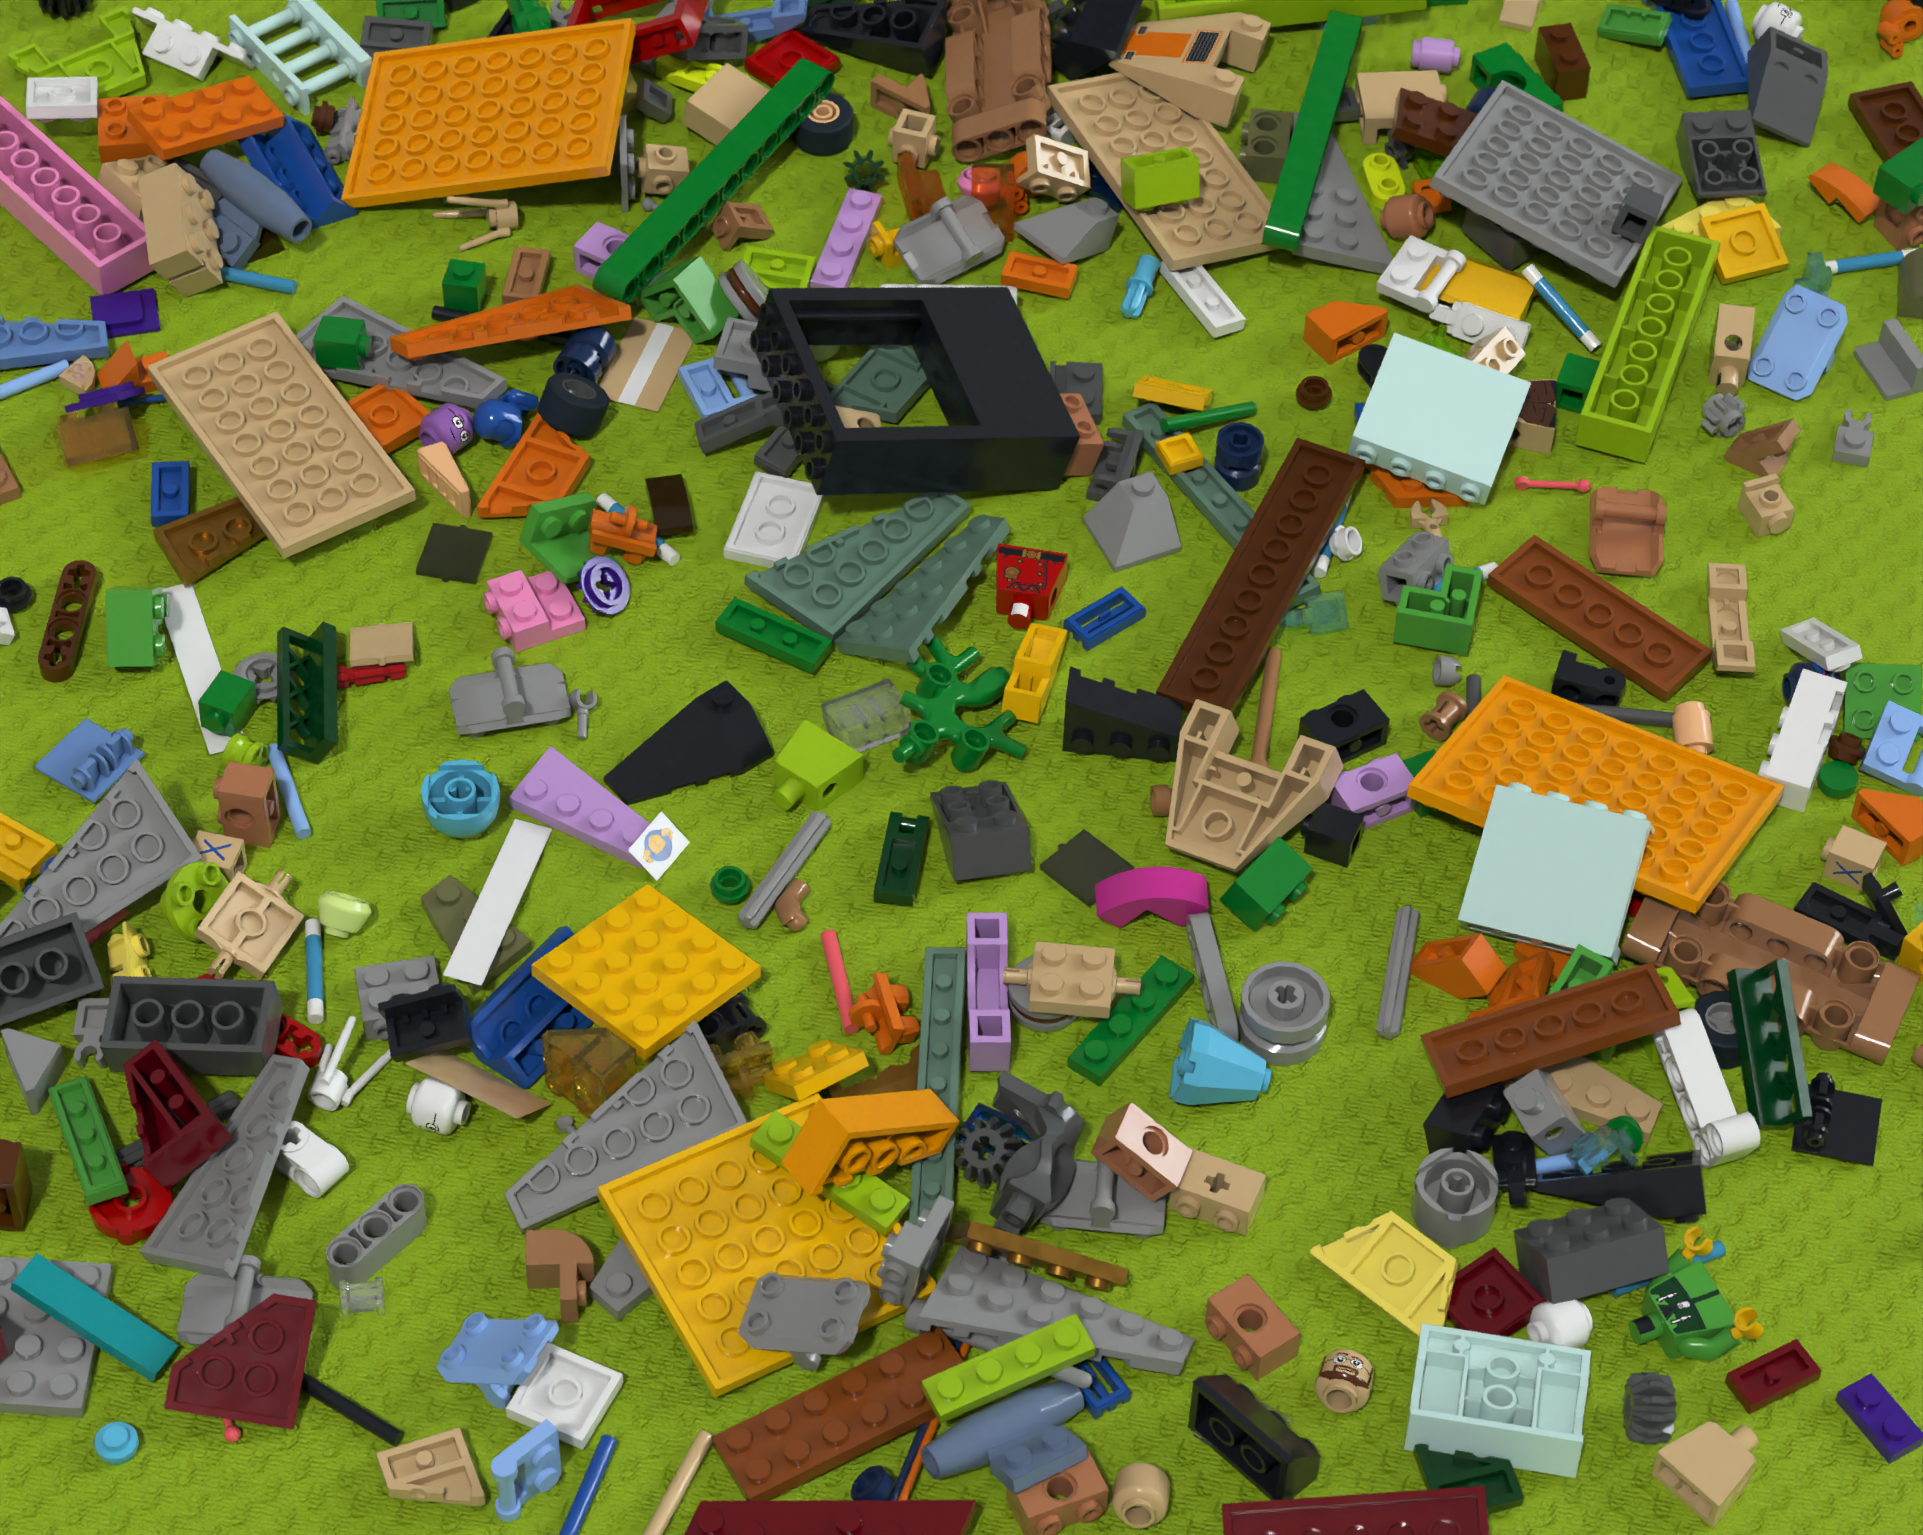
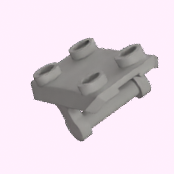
M962 196L951 202L949 197H944L931 206L929 213L900 227L893 240V245L918 284H940L1002 252L1005 245V237L999 227H996L987 213L988 210L981 200L972 196Z
M508 647L497 648L491 653L492 664L495 667L494 671L458 677L449 688L458 735L466 734L471 738H480L487 731L541 722L548 726H554L559 724L563 718L571 716V707L562 671L551 663L513 668L512 665L515 663L513 650Z
M1096 1158L1097 1161L1074 1159L1076 1168L1065 1196L1057 1205L1039 1218L1040 1223L1047 1224L1059 1231L1076 1228L1128 1233L1138 1238H1148L1152 1235L1163 1234L1166 1195L1152 1202L1098 1158Z
M244 1254L241 1256L236 1270L237 1274H235L233 1279L200 1273L186 1284L181 1317L179 1318L177 1337L180 1341L199 1347L272 1294L313 1300L314 1293L299 1278L260 1275V1259L253 1255Z
M775 1272L768 1273L758 1278L738 1333L752 1348L787 1351L794 1357V1363L805 1370L815 1371L818 1369L821 1361L819 1354L836 1355L844 1353L853 1344L859 1329L857 1325L863 1308L867 1307L871 1296L869 1286L863 1281L850 1278L831 1279L779 1275Z

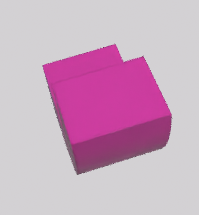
M1173 867L1137 868L1110 876L1095 885L1097 917L1118 928H1122L1146 910L1183 927L1186 925L1187 915L1203 913L1209 909L1206 877L1185 869Z

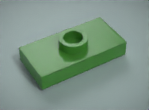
M1608 4L1597 28V33L1600 38L1662 46L1671 25L1672 17L1668 12Z

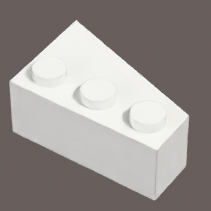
M1807 669L1802 670L1790 706H1784L1778 722V728H1781L1780 734L1773 733L1767 751V755L1771 756L1770 762L1763 760L1758 775L1785 785L1782 798L1777 805L1804 813L1829 748L1830 736L1834 735L1848 682Z

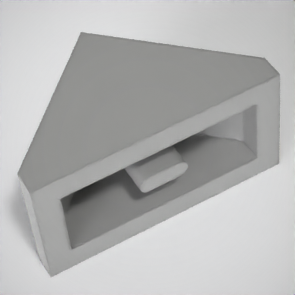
M10 1028L0 1030L6 1056L30 1114L39 1113L49 1097L47 1088L55 1086L66 1069L61 1045Z

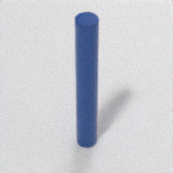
M610 1435L601 1436L559 1535H578L616 1448L617 1440Z

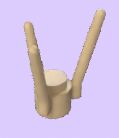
M448 196L446 198L448 203L486 207V209L435 211L432 214L434 218L487 217L488 227H495L496 231L459 245L460 251L474 248L497 238L510 237V229L518 228L515 201H508L507 198L493 200Z

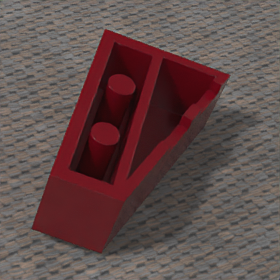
M155 1039L125 1062L123 1067L131 1105L135 1108L138 1124L136 1125V1130L143 1144L145 1155L142 1158L144 1167L168 1191L231 1141L233 1137L181 1066L160 1042Z

